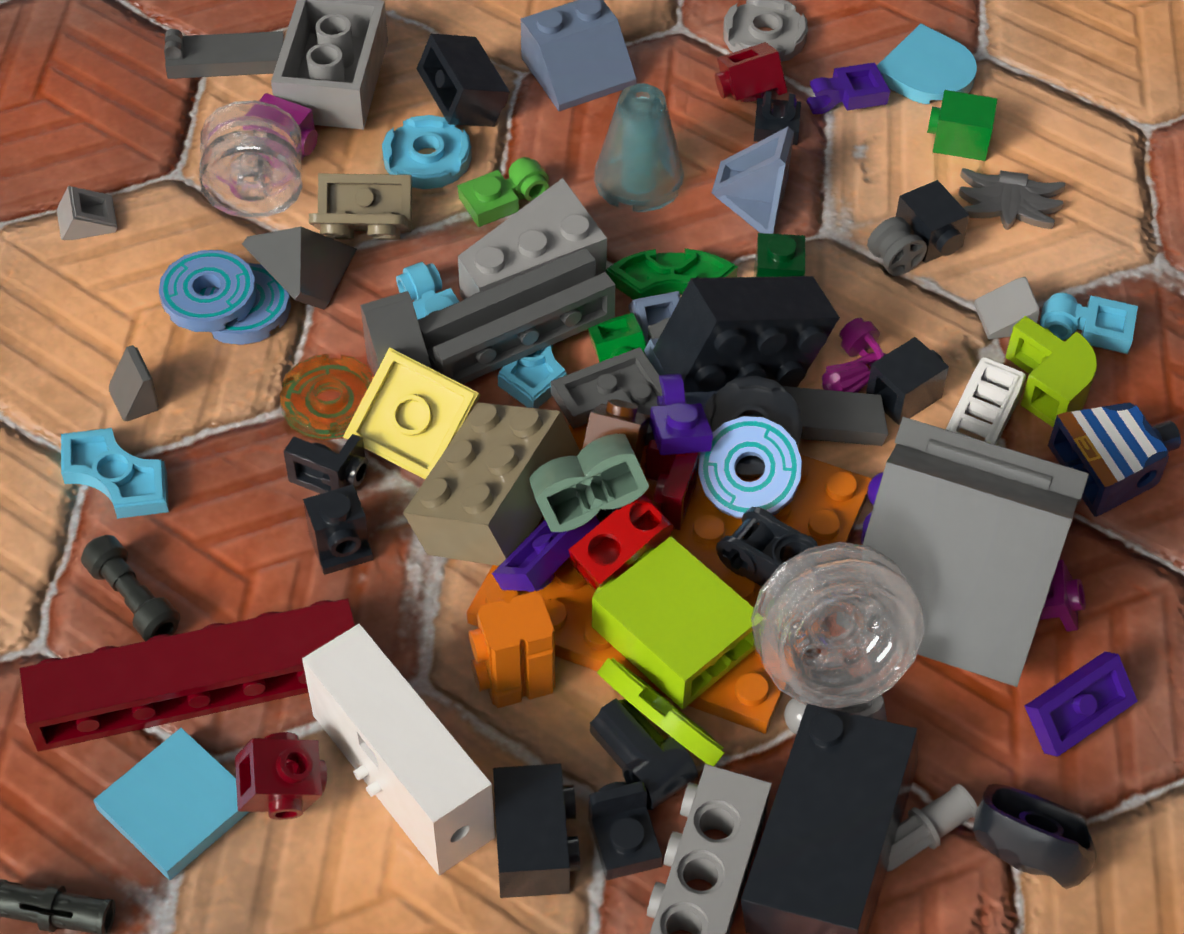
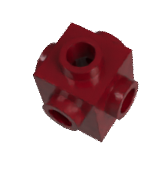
M291 732L273 733L265 738H252L235 756L238 812H268L271 819H293L302 816L303 812L318 800L325 791L327 766L324 760H320L318 740H299L298 735Z

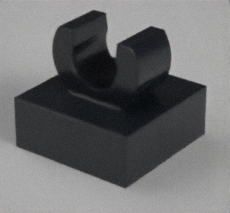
M766 91L763 98H757L753 141L759 142L789 127L794 132L793 145H798L801 102L797 101L795 94L789 93L788 100L772 99V92Z

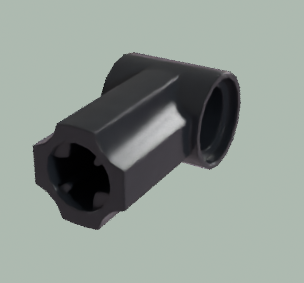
M615 698L603 706L598 715L590 722V733L622 769L625 782L628 784L644 782L647 790V810H654L687 787L689 782L697 780L698 773L695 763L686 749L672 737L664 740L638 709L626 699L618 700Z

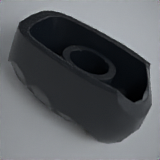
M1001 784L988 785L976 810L973 832L976 840L990 853L1022 872L1050 876L1065 889L1078 886L1091 873L1096 860V850L1085 816L1047 799Z

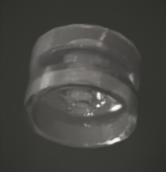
M256 100L235 101L216 109L205 120L200 138L202 157L200 160L199 181L202 194L212 206L228 215L251 219L267 218L284 212L297 201L303 188L301 164L302 137L300 127L291 114L276 105Z

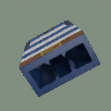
M1123 403L1058 414L1048 447L1060 465L1089 473L1082 499L1093 516L1097 517L1155 487L1160 482L1168 462V452L1180 447L1181 436L1174 422L1168 420L1151 426L1137 405Z

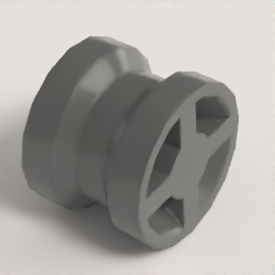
M900 216L889 218L879 224L871 233L867 243L868 249L874 256L883 258L884 268L893 276L903 275L915 268L922 261L927 250L924 240L916 234L912 235L909 223Z

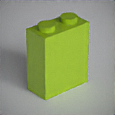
M672 536L656 548H651L642 554L633 566L618 578L609 580L601 588L598 587L592 597V628L682 710L760 646L764 616Z

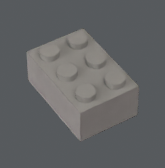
M297 0L271 80L273 96L312 109L314 125L364 130L388 43L385 1Z

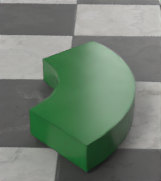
M686 248L684 253L656 254V249L639 252L621 259L606 269V273L615 283V287L633 300L679 291V294L682 295L691 278L737 277L738 266L726 259L704 251Z

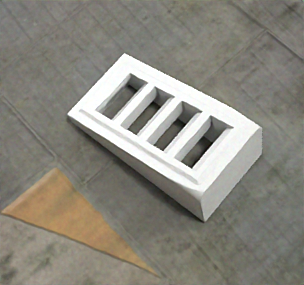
M981 358L946 430L962 434L959 432L960 428L986 438L985 442L996 445L1021 398L1026 374L991 359ZM977 397H980V398H982V399H985V400H987V401H990V402H992V403H995V404H997V405H1000L1001 407H997V406H995V405H992V404H990V403H987V402H985V401H982V400H980V399H977ZM968 413L971 414V415H974V416H976V417H979V418H981V419H984V420H986V421H989V422H991V423H993V424L991 425V424H989V423H986V422H984V421H981V420H979V419H976V418H974V417H971V416L968 415Z

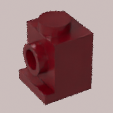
M766 42L717 58L720 72L715 73V81L719 94L723 99L732 96L736 101L752 102L756 101L757 98H763L765 91L771 89L778 95L788 93L779 53Z

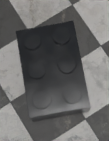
M813 276L691 278L653 351L666 374H680L682 376L685 393L718 391L725 387L726 383L736 378L750 376L771 379L781 386L798 387L805 378L819 351L827 342V338L840 317Z

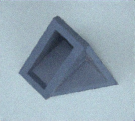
M789 127L721 161L711 192L717 199L760 233L774 234L789 177L794 132Z

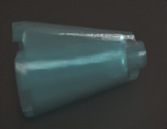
M639 83L625 88L619 96L595 165L594 182L598 193L611 205L618 207L619 202L633 205V211L636 212L657 210L673 202L678 196V190L683 185L684 169L663 92L655 86Z

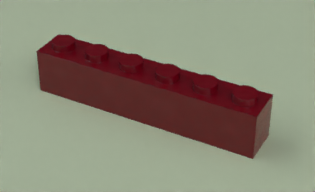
M349 598L337 601L322 600L304 608L285 612H266L252 619L228 624L214 623L200 630L176 635H157L148 641L120 647L105 646L96 649L92 653L63 659L48 658L38 664L21 667L20 677L26 726L37 752L309 693L302 658L355 626Z

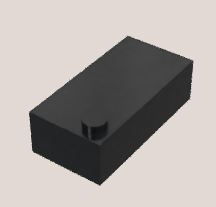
M807 703L741 898L746 933H869L890 862L891 848L895 842L898 826L902 821L918 766V728Z

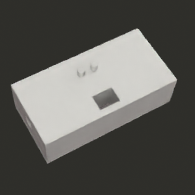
M357 624L302 658L313 716L355 768L353 773L357 780L363 779L366 782L368 794L371 797L377 796L439 876L495 838L492 783L360 624Z

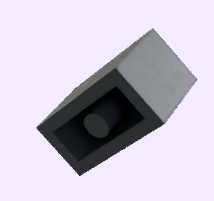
M431 33L416 69L449 125L495 127L502 109L507 104L510 91L477 37Z
M562 764L493 768L500 898L570 894V872L580 871V850L578 836L567 837L566 820L576 819L574 784L563 785Z

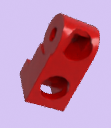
M643 494L632 503L623 506L619 510L616 509L568 549L572 566L596 591L598 587L601 588L609 580L618 578L627 571L646 551L656 548L663 543L673 531L674 525Z

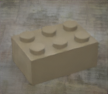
M477 402L403 512L427 555L499 566L536 529L543 518V514L536 502L529 481L530 476L540 466L553 459L564 456H577L580 453V449L562 412L558 410Z

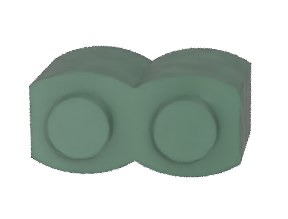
M611 434L598 438L585 446L577 456L559 457L543 464L529 478L536 502L551 532H565L576 529L590 521L600 509H615L628 505L641 497L649 488V484L625 434Z

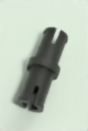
M0 879V917L37 923L39 930L55 932L59 927L92 934H109L112 928L116 910L114 899H100L67 893L65 886L49 884L45 889Z

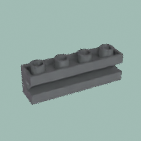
M583 248L570 255L559 257L555 261L528 273L517 275L513 279L486 291L475 293L471 297L442 310L431 312L427 316L418 319L431 369L463 385L587 330L592 326L614 318L615 283L606 272L596 276V260L587 248Z

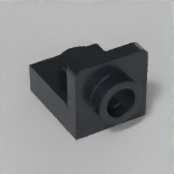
M355 434L350 436L339 454L321 443H310L294 436L283 451L289 482L319 494L352 484L357 487L362 483L368 470V459L365 458L363 437Z
M642 781L631 784L613 782L603 786L598 792L589 795L588 821L606 881L662 867V854L646 807L647 790Z

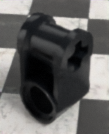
M760 507L747 509L743 514L742 524L731 536L721 538L716 545L717 555L728 569L757 583L781 600L796 603L805 601L817 589L820 548L817 542L810 536L781 522L767 510Z

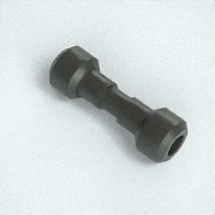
M104 535L91 540L83 550L81 563L93 578L97 580L105 579L114 591L120 592L124 597L125 604L134 614L132 624L141 637L148 641L157 635H173L180 622L179 612L168 599L164 597L155 598L146 586L139 583L135 572L126 563L128 552L117 538L112 535Z

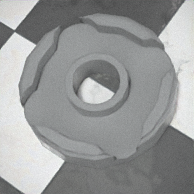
M746 0V4L737 7L738 3L730 7L724 17L723 39L732 52L766 42L778 51L780 61L783 62L799 54L807 41V19L803 13L802 16L797 13L796 6L787 0ZM760 27H768V28H771V29H773V30H771V31H763V30H760V29H758V28H760Z

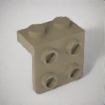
M318 173V213H309V224L320 230L321 235H326V237L331 239H354V231H367V235L372 236V239L400 240V232H412V176Z

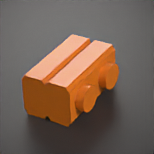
M533 591L512 597L510 603L503 599L480 605L479 611H477L478 629L469 631L470 643L475 659L471 660V666L479 692L488 690L492 704L497 708L520 703L524 696L531 700L553 694L555 688V630L542 594Z

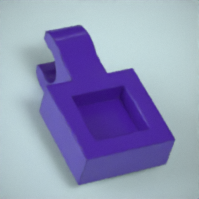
M875 62L834 68L832 78L820 77L811 80L810 86L816 97H809L806 102L813 114L826 113L840 102H843L848 111L888 104L891 91Z
M680 374L659 375L662 396H657L658 406L651 407L649 424L660 455L710 452L713 433L702 404H687L685 402L684 383Z

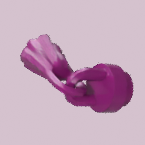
M855 318L842 328L839 333V337L842 339L841 347L850 357L858 355L861 357L851 362L826 366V372L822 375V388L824 390L858 393L868 384L870 370L866 364L871 367L875 360H879L886 355L876 342L880 332L871 321ZM872 348L874 352L868 354L867 350Z

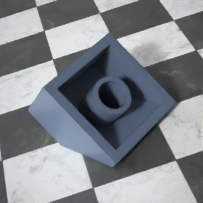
M576 0L520 19L521 58L558 111L636 86V76L618 19L603 0Z

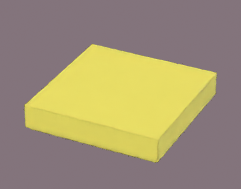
M389 347L343 437L349 439L352 434L363 437L365 449L426 479L475 407L480 394Z

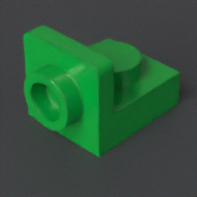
M634 313L611 318L588 328L591 343L599 363L639 347L644 352L646 347L643 332Z

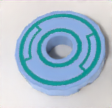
M742 416L723 423L713 432L711 451L700 452L698 475L706 497L719 511L735 518H742L747 509L760 507L772 515H776L793 500L798 490L802 476V459L795 440L781 425L764 417ZM745 456L759 457L765 463V471L762 477L753 482L741 480L735 472L737 463Z

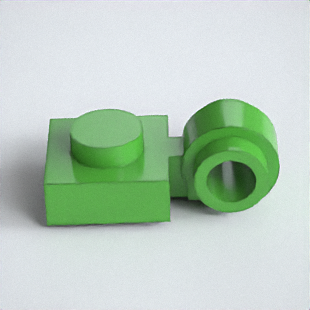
M528 157L517 159L510 166L509 178L506 180L499 170L457 185L458 197L478 227L518 212L519 200L526 199L532 201L549 188V176L538 161Z

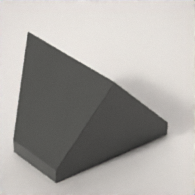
M301 226L248 236L242 243L294 300L323 310L329 304L357 248Z

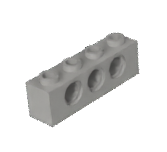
M707 764L704 766L699 785L692 782L688 783L680 810V815L688 817L683 834L675 831L672 832L664 858V865L671 867L666 884L656 882L650 897L647 916L655 918L650 934H671L679 930L688 931L692 934H730L767 812L772 783ZM716 829L724 832L728 837L715 840L707 837L703 832ZM693 879H702L709 882L713 887L706 891H697L690 888L686 883Z

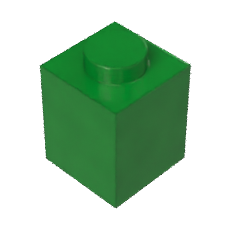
M944 90L941 108L932 106L927 133L936 134L933 153L986 161L998 98Z

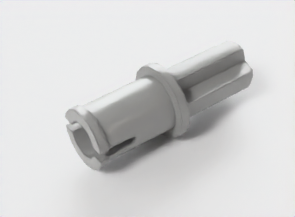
M956 784L950 791L921 810L913 807L908 811L909 818L898 826L895 842L892 845L889 856L890 862L887 872L894 870L928 846L931 849H936L941 845L940 838L968 819L975 817L978 808L977 804L962 785Z

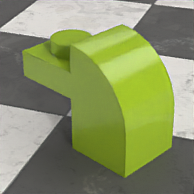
M1024 316L1013 326L1005 358L1029 373L1020 405L1051 427H1054L1058 414L1078 411L1084 408L1096 373V355L1090 343L1077 331L1064 342L1049 329Z

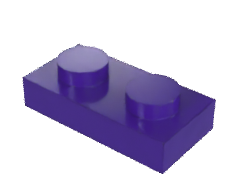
M595 515L584 525L565 532H551L546 520H544L497 567L492 575L502 590L533 592L543 589L554 579V572L570 557L568 549L600 524L599 520Z
M1104 651L1024 707L1044 754L1058 757L1138 702L1119 654Z

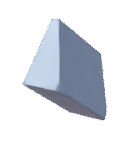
M679 291L634 299L628 305L629 312L634 313L639 323L646 345L649 342L648 326L671 317L680 300Z

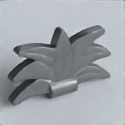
M966 168L961 170V178L972 187L961 186L958 194L961 198L973 204L964 207L971 218L1000 216L1003 227L1006 230L1011 228L1016 219L1041 228H1053L1055 220L1046 215L1060 211L1063 201L1049 198L1062 193L1065 188V182H1036L1029 180L1028 174L1000 170L999 175L981 174Z

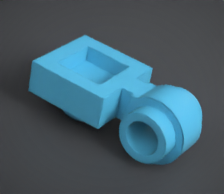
M423 262L403 268V274L396 276L399 292L408 291L412 301L414 300L413 306L417 320L431 312L442 310L459 302L451 288L436 293V291L442 290V280L433 263L427 265Z
M1056 293L1044 302L1040 325L1049 329L1061 340L1071 337L1077 329L1082 330L1081 335L1091 346L1128 354L1133 341L1138 306L1090 295L1087 306L1083 307L1077 303L1076 298L1072 295Z

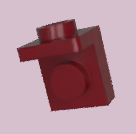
M650 440L646 448L645 476L648 479L657 481L654 503L661 504V512L674 525L673 529L680 530L697 484L699 452L660 455L656 441Z

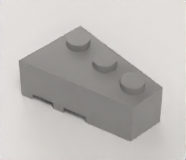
M562 178L458 255L460 295L465 300L475 293L486 291L513 279L517 275L528 273L555 261L559 257L570 255L583 248H587L595 258L596 276L606 272L607 237Z

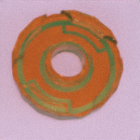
M322 354L297 363L285 375L282 381V390L280 392L282 415L292 429L305 437L323 441L343 439L374 375L367 365L354 357L341 355V359H329L328 354ZM332 390L341 394L332 401H323L317 398L318 395L325 391Z

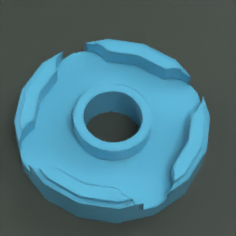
M424 115L406 119L403 121L402 127L395 131L393 127L388 131L382 143L386 171L391 175H411L412 187L418 189L441 188L457 181L467 172L472 159L469 135L464 129L462 132L456 128V125H449L445 117ZM424 148L436 150L431 154H421L418 152Z

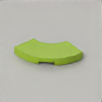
M608 658L598 670L597 674L622 697L706 764L715 766L725 753L722 750L723 747L706 730L692 721L647 682L614 658Z

